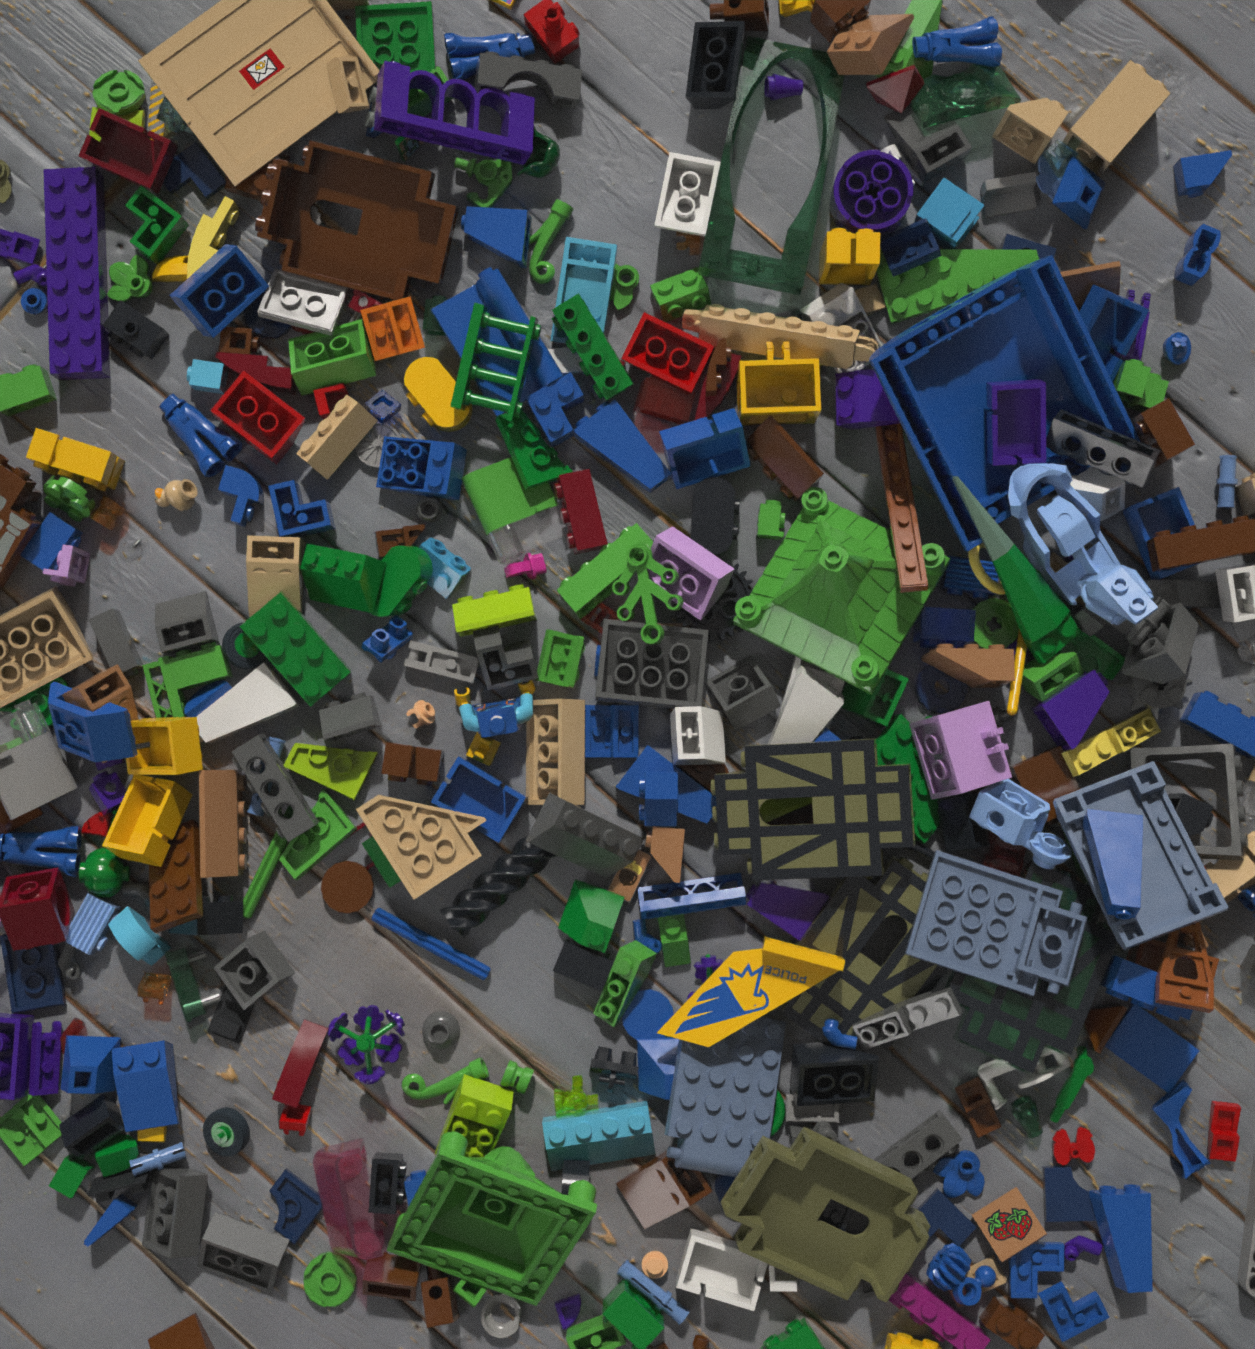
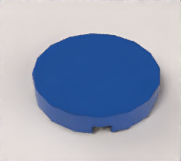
M653 989L639 990L622 1016L623 1026L627 1033L636 1040L637 1038H663L665 1035L658 1034L657 1032L674 1015L673 1007L669 999L660 991Z

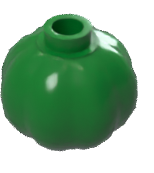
M106 848L92 851L87 856L86 862H81L79 866V882L85 883L86 890L99 898L114 896L120 891L124 881L130 880V866H125L122 858L111 855Z

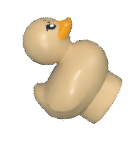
M188 479L182 481L173 480L168 482L164 489L156 488L154 500L160 507H167L171 504L177 510H188L194 505L198 490L195 484Z

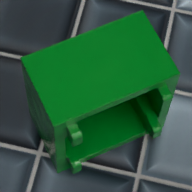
M624 1278L603 1299V1321L606 1323L609 1320L633 1343L631 1345L632 1349H646L664 1329L663 1313L658 1311L646 1296Z

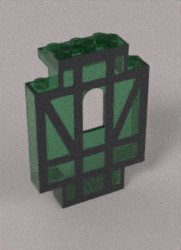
M1032 860L1026 864L1023 873L1018 875V877L1063 891L1058 908L1069 911L1072 902L1082 905L1080 915L1088 918L1069 987L1060 985L1058 995L1047 992L1049 982L1038 979L1035 993L1032 997L952 970L944 988L951 987L960 1007L965 1009L953 1039L1026 1074L1034 1073L1044 1046L1064 1056L1072 1054L1117 944V940L1109 925L1098 922V925L1095 924L1101 907L1089 882L1081 883L1075 880L1076 876L1064 870L1058 872L1053 869L1042 868Z

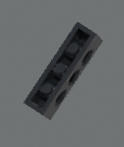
M1062 409L1054 417L1046 437V447L1053 453L1066 455L1081 465H1090L1099 469L1105 475H1114L1123 479L1125 483L1131 486H1140L1142 488L1150 478L1161 452L1159 449ZM1071 436L1077 437L1081 444L1075 443ZM1096 447L1103 448L1106 454L1099 453ZM1121 457L1127 458L1131 464H1125Z

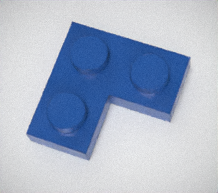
M1035 1242L1009 1259L1010 1298H1038V1271L1064 1272V1244L1062 1242Z
M1062 1282L1038 1293L1062 1342L1110 1318L1096 1291L1075 1302H1072Z

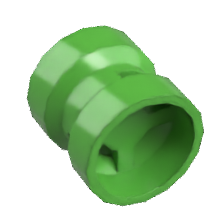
M509 1060L500 1085L504 1087L512 1086L516 1088L517 1092L525 1094L534 1069L519 1067L516 1062Z

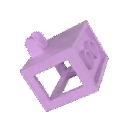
M989 701L909 724L932 800L965 793L1012 778L1004 750L1009 749L1008 744L1001 742L1000 735L1004 731L1002 727L997 728Z

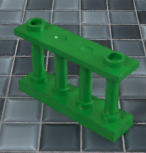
M474 303L450 407L464 411L465 406L473 404L507 412V421L515 423L516 417L520 418L522 414L523 403L520 402L533 343L534 340H539L541 325L538 324L539 320L534 316L530 317L529 325L493 317L487 312L488 308L485 305ZM489 326L526 335L523 351L484 342V339L481 338L483 328L487 329ZM483 352L520 361L517 377L478 368V365L475 364L477 354L481 355ZM478 378L514 387L511 402L473 394V391L469 390L471 380Z

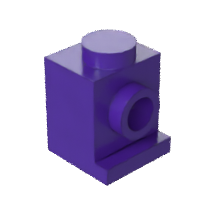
M104 771L93 777L94 782L91 783L89 791L103 815L105 816L113 812V810L119 809L126 789L116 772L108 774L107 771ZM111 785L114 792H108L105 786Z

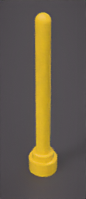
M1020 629L1014 659L1015 681L1011 682L1007 713L1011 716L1016 715L1018 711L1027 646L1024 643Z

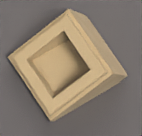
M876 284L855 290L867 316L886 308V304Z

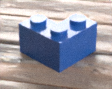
M570 372L525 397L528 407L551 447H555L574 436V430L564 412L584 402V394Z
M295 480L268 486L279 537H304L336 529L330 504L325 499L303 504L300 486Z
M645 772V778L640 777L639 794H645V804H639V820L644 821V826H677L678 772Z

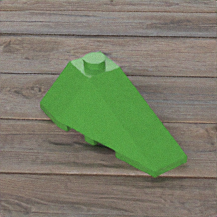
M911 0L904 14H913L914 19L882 75L876 76L882 77L915 65L924 80V86L916 94L918 97L921 96L931 77L934 61H925L924 57L915 58L912 39L913 37L922 36L924 33L938 30L942 0Z

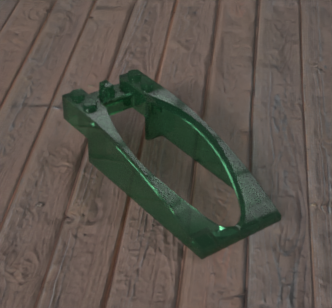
M748 36L698 275L795 295L801 294L844 81V75L837 73L827 52ZM793 58L794 61L798 59L808 67L815 81L821 108L822 142L818 167L812 186L801 210L787 230L781 259L730 249L736 221L731 194V160L739 123L755 90L774 66L786 59Z

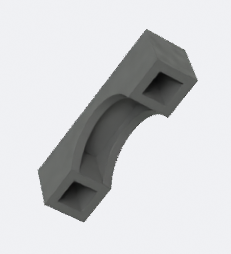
M496 52L480 53L477 60L475 90L479 93L482 89L489 87L503 91L512 82L527 80L543 89L550 105L575 108L580 100L582 70L575 69V66L569 64L557 66L551 65L550 62L545 60L533 62L527 61L521 56H511L509 58L500 56Z

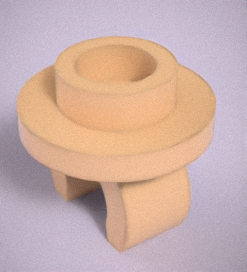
M424 700L417 701L414 704V708L406 713L407 716L413 714L417 716L418 722L413 725L414 728L430 725L435 721L433 706Z

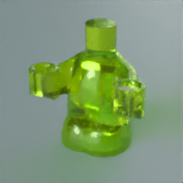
M582 1075L572 1076V1090L564 1091L560 1088H554L556 1116L565 1113H581L590 1105H599L598 1094L586 1095L583 1091Z

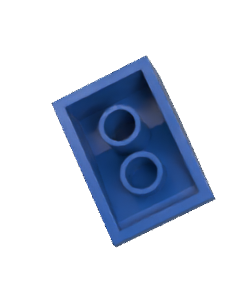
M163 1040L112 1049L113 1075L125 1132L179 1124L173 1044Z

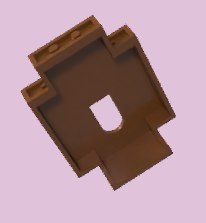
M311 140L309 141V146L306 145L303 150L302 161L305 162L304 166L281 159H273V163L269 164L266 173V179L269 180L268 187L261 196L263 210L262 215L257 217L255 231H258L257 237L287 244L286 249L282 250L280 256V264L283 271L394 300L408 296L412 277L442 284L460 208L430 199L435 173ZM327 200L363 210L358 234L353 235L317 225L311 218L312 206L317 201Z

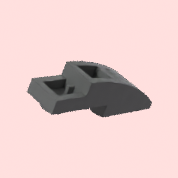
M951 987L934 993L929 991L899 1002L853 1024L852 1027L865 1050L908 1036L914 1030L960 1016L963 1011Z

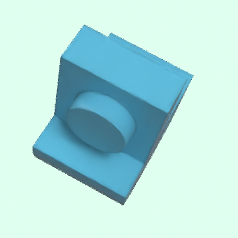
M128 906L108 923L117 941L138 961L142 959L152 966L171 949L168 941L153 932L145 918Z

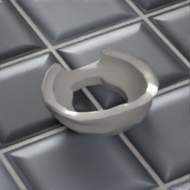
M502 1293L488 1298L481 1310V1323L484 1330L491 1336L499 1339L510 1337L519 1328L521 1306L516 1299ZM505 1303L514 1308V1320L507 1323L495 1321L492 1316V1310L495 1305Z

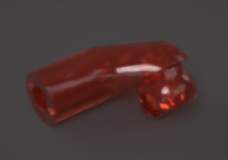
M75 1017L60 1037L63 1054L65 1052L66 1035L78 1036L85 1026V1023L79 1018Z

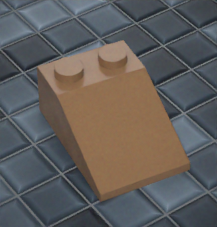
M869 15L838 32L827 50L838 75H882L911 25L914 15Z

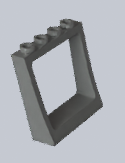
M1233 744L1130 748L1131 769L1152 761L1166 762L1224 757L1226 759L1232 844L1229 847L1194 846L1200 859L1244 860L1243 848H1248L1247 832H1242L1241 822H1246L1245 806H1240L1239 797L1244 796V785L1242 780L1238 781L1237 771H1242V759L1240 755H1236V749Z

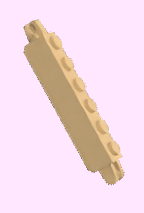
M720 304L706 305L704 310H685L682 318V328L699 333V339L715 347L721 338H726V346H731V350L766 355V342H773V357L783 358L781 346L783 342L789 341L790 359L819 358V365L842 369L851 367L854 360L869 361L870 356L878 349V343L875 339L859 336L860 330L853 329L850 326L827 325L822 321H803L797 317H779L768 312L755 313L744 308H725Z

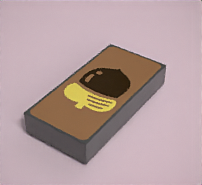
M639 849L633 862L614 874L607 890L625 896L624 900L630 903L652 855Z

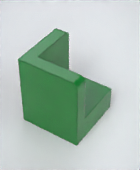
M71 1153L62 1161L49 1187L68 1198H73L81 1183L91 1174L95 1165L84 1159L80 1160Z

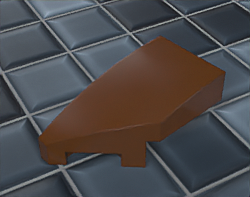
M425 525L403 526L400 529L375 531L378 558H384L391 547L411 546L424 530Z

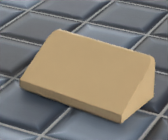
M335 57L327 62L338 113L344 114L370 108L358 57Z

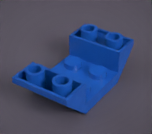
M57 682L50 684L48 705L60 749L93 762L130 758L138 755L128 709L108 702L92 712L64 700L62 694L72 688Z

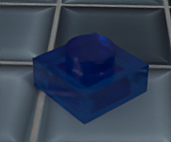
M381 389L364 403V408L383 425L401 410V403Z

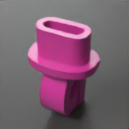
M530 552L526 553L522 562L510 564L504 568L506 578L526 574L528 578L533 580L536 579L537 575L547 573L542 553L531 555Z

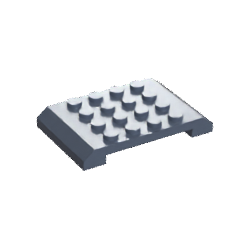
M1154 761L1055 798L1053 801L1057 818L1117 942L1124 950L1220 914L1229 908L1217 883H1212L1164 789L1166 783ZM1087 809L1143 815L1141 908L1135 918L1122 920L1116 918L1115 915H1107L1083 828V818Z

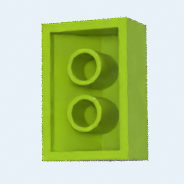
M520 584L509 587V592L499 594L498 590L483 593L482 598L473 599V596H466L457 599L458 603L452 604L456 632L461 637L473 635V631L499 625V628L537 620L530 588H524V585Z

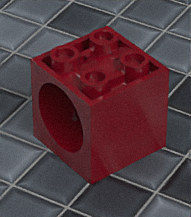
M59 867L6 877L0 895V919L13 951L28 950L48 944L55 945L66 941L74 907Z

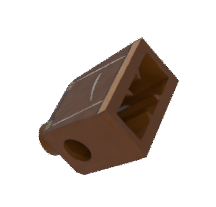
M426 1266L428 1279L421 1282L427 1328L454 1323L460 1318L456 1294L453 1292L452 1275L444 1276L442 1271ZM435 1286H439L442 1289V1296L435 1293Z

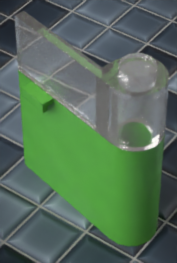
M512 457L475 470L461 478L499 564L505 563L507 567L510 564L520 561L519 556L524 552L562 538L569 533L567 523H562L560 507L549 483L525 490Z

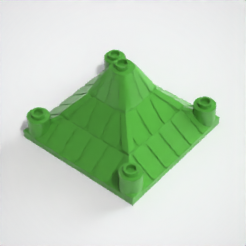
M812 487L803 493L801 498L803 508L754 586L751 594L739 599L736 603V616L733 623L872 695L947 569L950 558L944 555L942 547L938 544L928 543L923 545L922 550L928 590L900 593L891 530L838 506L828 500L827 494L823 489Z
M459 1132L444 1133L441 1136L436 1157L407 1211L400 1214L397 1218L395 1229L386 1251L537 1306L596 1214L597 1204L594 1203L596 1196L595 1187L586 1180H579L569 1186L568 1195H562L535 1177V1173L530 1165L513 1148L501 1146L490 1151L484 1157H465L468 1144L467 1139Z

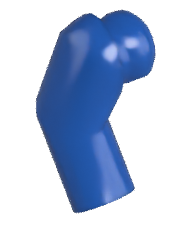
M642 919L632 921L635 940L658 954L662 949V944L657 938L647 933L646 921Z
M828 1018L824 1021L825 1026L822 1027L823 1034L833 1046L856 1049L857 1036L842 1034L838 1029L839 1022L836 1019Z

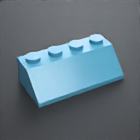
M648 1101L543 1117V1133L551 1171L562 1170L563 1160L590 1161V1165L656 1154Z

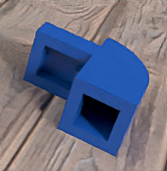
M225 465L218 490L223 494L237 498L230 521L246 527L247 521L250 522L254 515L252 504L263 505L264 503L263 489L260 483L248 472Z

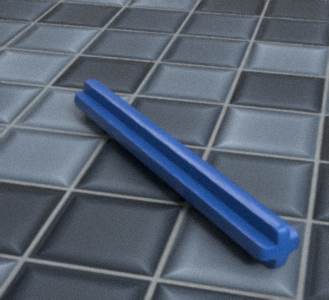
M377 908L374 911L371 920L481 980H485L491 970L489 966L381 908Z

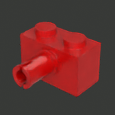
M542 0L523 14L526 27L554 64L579 47L580 32L573 22L568 23L564 18L565 13L558 2L553 3L552 0Z

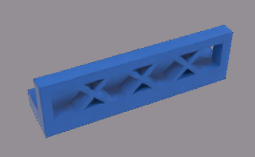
M741 873L637 888L642 920L746 905V894ZM737 881V888L720 890L726 882ZM705 885L714 890L695 893L700 886ZM681 889L688 894L669 897L673 890ZM655 893L661 899L644 901L643 894Z

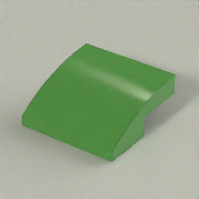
M28 1094V1096H25L12 1109L0 1117V1138L25 1167L62 1136L59 1124L62 1122L40 1095L33 1096Z

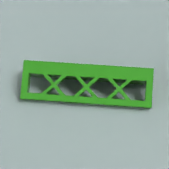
M171 656L158 658L159 661L142 665L156 718H163L161 710L166 712L164 717H169L170 715L173 717H187L184 712L186 706L184 692L176 688L169 659L174 658ZM161 668L164 680L162 684L153 680L151 669ZM155 685L158 686V687H160L157 692H156ZM163 690L167 691L170 702L168 709L161 706L158 700Z

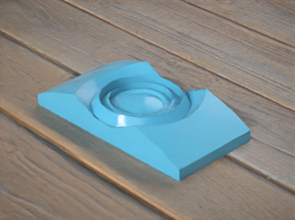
M566 237L555 308L579 293L605 335L618 245ZM553 323L550 341L566 343L565 340L568 339L565 331L561 330L559 332Z

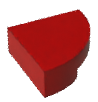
M102 811L94 814L84 823L81 833L106 837L111 827L112 812L105 816Z

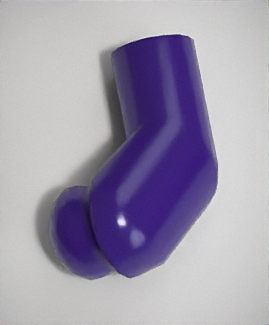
M1076 1236L1064 1244V1257L1068 1261H1075L1076 1257L1084 1251L1099 1256L1102 1251V1243L1084 1236Z

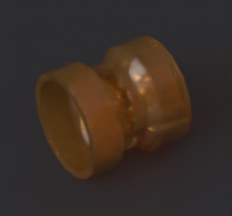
M103 495L99 501V508L93 510L90 518L113 531L116 526V519L118 516H122L126 509Z

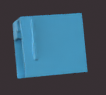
M943 178L916 214L915 222L927 218L937 244L943 249H957L980 217L977 215L984 207V204L946 178Z

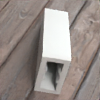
M263 663L197 716L200 742L214 743L291 711L301 704L269 664Z
M801 665L797 670L768 744L813 742L844 704V695Z

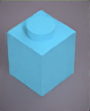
M193 359L192 366H189L187 369V382H189V385L194 390L224 394L226 392L229 369L223 363Z

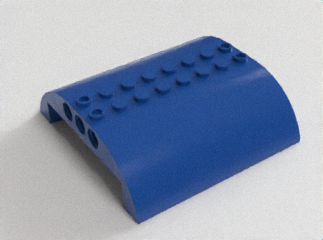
M1052 255L1013 270L970 292L903 331L877 349L869 358V362L964 550L967 552L983 543L952 477H959L990 516L999 524L1012 516L1008 498L1010 476L1017 468L1026 465L1017 461L1016 465L993 466L987 462V412L992 411V409L987 407L986 382L1037 379L1046 382V437L1054 417L1062 409L1141 442ZM1071 436L1075 443L1081 444L1077 437ZM1047 447L1046 463H1033L1065 465L1071 476H1077L1090 467V465H1081L1066 455L1055 454ZM1096 447L1099 453L1106 454L1103 448ZM1037 481L1028 493L1027 506L1055 490L1054 486Z

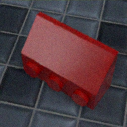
M644 312L621 360L692 394L712 357L715 346Z
M244 370L210 410L216 419L276 465L293 446L305 422V417Z

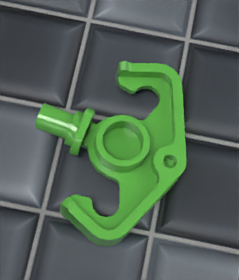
M457 157L454 164L455 168L466 171L468 177H472L475 174L478 182L488 187V197L486 199H480L478 193L475 192L468 193L466 199L475 207L492 208L512 183L511 162L497 159L496 161L483 160L476 164V158L467 161Z

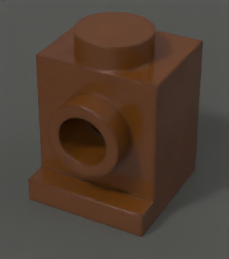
M225 327L220 332L219 352L251 355L259 353L260 338L256 337L253 329ZM240 342H246L244 349L238 348Z

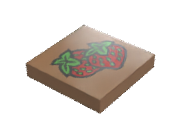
M1017 1187L972 1214L973 1219L1001 1263L1047 1235Z

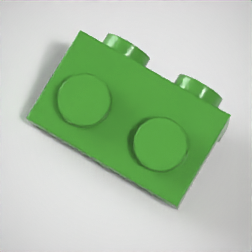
M698 267L650 285L651 293L660 308L664 322H669L683 316L685 310H699L706 307V305H711L708 286Z
M546 629L537 669L538 678L535 680L573 688L574 683L577 682L579 677V660L585 650L584 637Z

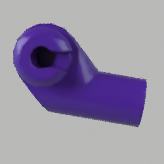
M37 264L13 273L18 284L33 280L41 286H47V269Z

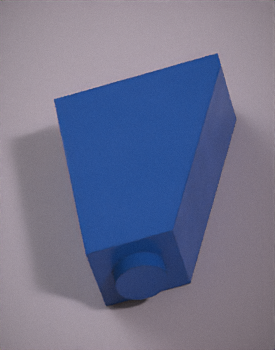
M467 206L466 215H462L461 229L469 240L520 268H527L532 217L528 210Z

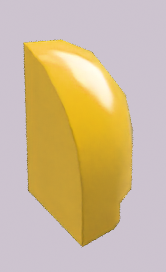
M171 256L163 259L157 264L152 273V282H184L187 280L188 256Z

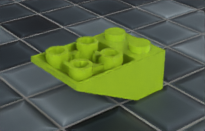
M464 1074L455 1093L441 1136L447 1132H459L468 1142L465 1157H484L494 1150L512 1110L514 1090ZM439 1139V1141H438V1144H437V1147H436V1150H435V1154H437V1150H438V1146H439V1143H440V1139Z

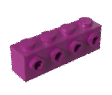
M906 1272L899 1283L897 1291L889 1298V1301L897 1308L901 1309L904 1306L911 1312L909 1316L921 1326L925 1323L931 1327V1334L939 1341L944 1343L947 1340L954 1345L952 1349H985L991 1341L982 1328L910 1272Z

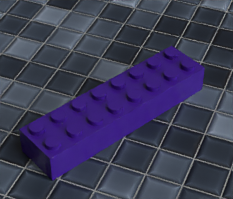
M96 167L43 169L50 374L59 381L110 378L109 336H107L109 331L103 326L108 318L104 176Z

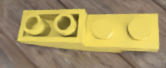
M224 197L213 218L203 214L196 228L189 251L187 279L218 251V247H222L227 237L226 232L228 228L236 223L239 216V208L230 198Z
M1145 709L1079 742L1078 746L1073 750H1067L1061 754L1072 776L1075 777L1111 757L1138 745L1158 734L1161 730L1151 710Z

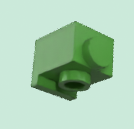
M766 500L765 504L760 503L756 538L783 539L784 532L779 531V528H784L785 513H781L780 501Z

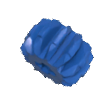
M954 1243L944 1245L928 1264L926 1275L937 1288L942 1289L944 1292L952 1290L956 1285L960 1284V1281L965 1278L966 1273L970 1270L971 1259L960 1246Z

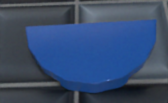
M224 680L207 684L199 689L186 703L184 708L185 715L187 717H197L232 687Z

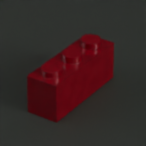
M590 469L559 475L556 480L557 483L554 484V492L557 499L561 498L563 508L560 509V517L563 524L567 523L569 533L566 534L568 548L573 549L574 555L601 550L608 543Z

